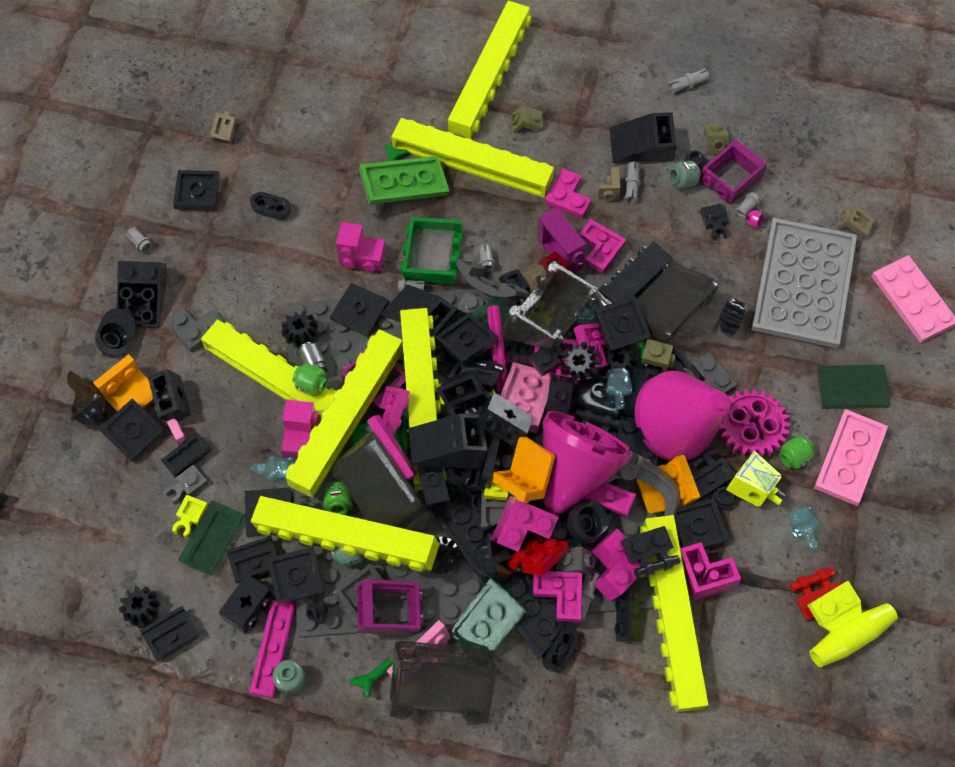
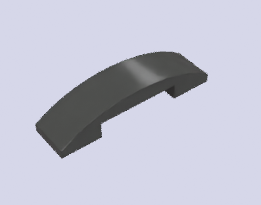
M460 259L456 261L458 269L465 279L475 288L486 294L512 299H522L530 296V292L517 285L501 283L499 286L484 278L483 275L486 269L472 261Z

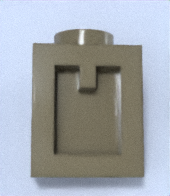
M224 111L223 114L216 113L210 136L232 142L236 124L240 125V120L235 117L236 114Z
M611 167L610 175L606 176V185H599V200H619V167Z
M855 205L849 209H844L839 214V221L836 227L841 229L847 226L863 238L868 235L874 219Z
M532 264L520 271L529 285L531 293L535 294L551 285L543 265Z

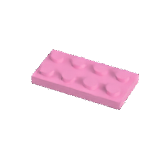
M909 255L873 272L871 277L920 343L955 327L954 314Z
M513 362L501 397L532 415L533 419L529 431L537 433L547 404L550 380L552 375H556V373L549 372L541 377L535 368Z
M845 409L814 489L858 506L888 426Z

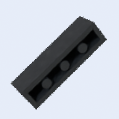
M654 241L648 247L644 245L637 253L638 256L635 259L633 257L630 258L624 265L625 269L622 272L618 270L611 277L612 281L609 284L605 282L598 291L612 303L632 296L637 298L667 269L673 257Z

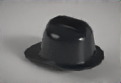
M119 308L111 309L102 317L95 334V341L103 356H119L129 348L136 325L134 318L126 310Z

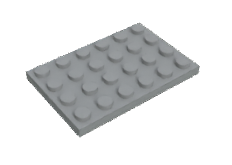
M773 218L751 330L838 348L841 340L857 235Z

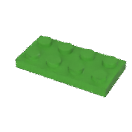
M438 156L360 164L359 166L360 176L369 205L445 196L449 193Z

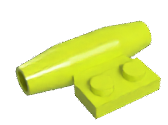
M849 581L844 582L807 605L818 624L830 632L810 650L811 659L818 667H823L850 656L877 639L898 619L895 609L886 603L862 612L861 600Z

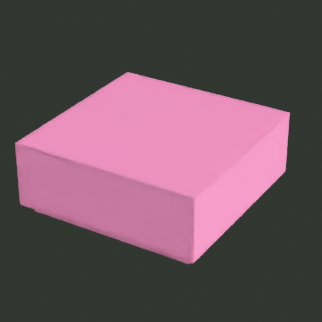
M177 420L167 421L178 445H181L186 441V438Z

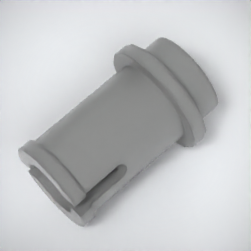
M754 192L746 194L745 200L735 209V213L740 218L745 219L754 207L759 206L760 197Z
M136 227L127 231L129 234H126V237L136 245V249L139 252L146 253L151 249V240L148 237H144Z
M486 244V252L484 251V245L479 246V265L486 269L485 272L493 271L496 262L493 259L491 245Z
M405 278L398 280L399 293L407 284L424 290V281L405 280Z

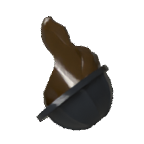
M69 371L67 383L75 392V399L71 408L72 417L70 419L72 421L77 420L85 425L97 424L105 417L107 412V405L103 399L104 395L100 394L99 390L94 386L85 385L79 375Z
M490 534L486 535L487 540L481 542L473 552L474 567L484 577L496 579L498 576L506 578L514 572L524 573L522 566H518L516 569L510 568L509 562L512 560V556L503 545L492 541Z

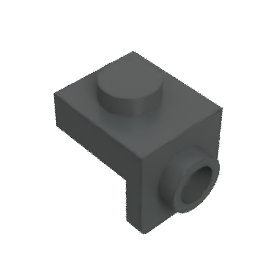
M582 546L569 548V551L556 563V571L578 572L592 576L595 565L594 556Z

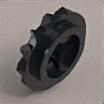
M445 536L435 537L440 544L438 550L440 549L447 553L442 556V562L440 559L435 558L431 571L436 574H446L456 567L459 560V549L452 539Z

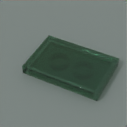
M885 365L818 366L817 375L822 409L890 407Z
M491 578L448 632L481 665H484L527 613L528 609L496 579Z

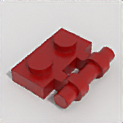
M536 536L534 539L528 540L522 550L513 554L509 566L512 569L522 566L524 573L543 576L569 551L568 542L548 539L543 543L542 538Z
M833 567L821 568L816 570L815 574L808 577L801 576L795 582L789 584L792 592L800 590L803 595L796 599V603L806 622L815 619L807 605L841 585L840 581L833 584L829 581L830 577L836 575ZM819 582L822 588L812 592L810 586Z

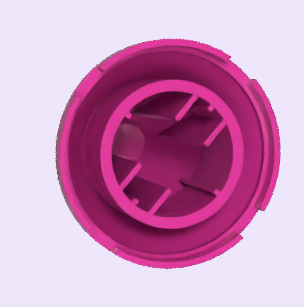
M667 371L650 378L641 388L635 404L637 428L641 427L646 438L643 440L645 445L657 456L671 461L676 456L685 455L686 460L698 457L709 447L730 410L731 402L725 393L685 372Z
M549 411L543 420V448L552 452L555 460L543 498V504L546 506V511L553 515H558L559 513L564 514L626 466L633 452L630 451L627 454L629 447L625 443L591 423L586 422V424L574 421V416Z

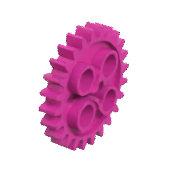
M753 388L751 394L748 393L747 389H744L742 395L738 391L735 392L734 398L729 395L731 407L717 431L722 433L720 440H728L725 447L733 445V453L740 450L741 457H744L746 453H749L751 456L754 451L762 458L764 452L768 456L772 455L773 450L778 452L780 445L785 444V438L788 437L790 433L788 430L791 426V423L787 422L790 416L783 414L786 407H778L781 400L773 402V394L765 397L764 390L759 395L755 388ZM753 408H759L762 412H756ZM733 416L741 417L742 421L735 420ZM764 426L771 427L773 431L766 430ZM744 435H750L753 437V439H746Z

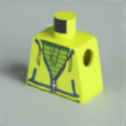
M755 451L726 489L757 507H760L766 498L779 506L786 496L784 492L775 487L781 479V474Z

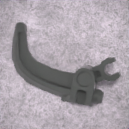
M633 452L626 466L605 481L608 483L614 479H622L624 481L634 478L640 479L662 494L665 501L664 516L674 515L675 517L680 503L679 488L665 472L652 464L649 459Z

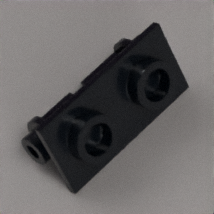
M622 593L615 601L616 641L637 642V637H640V620H632V615H640V598H638V593Z

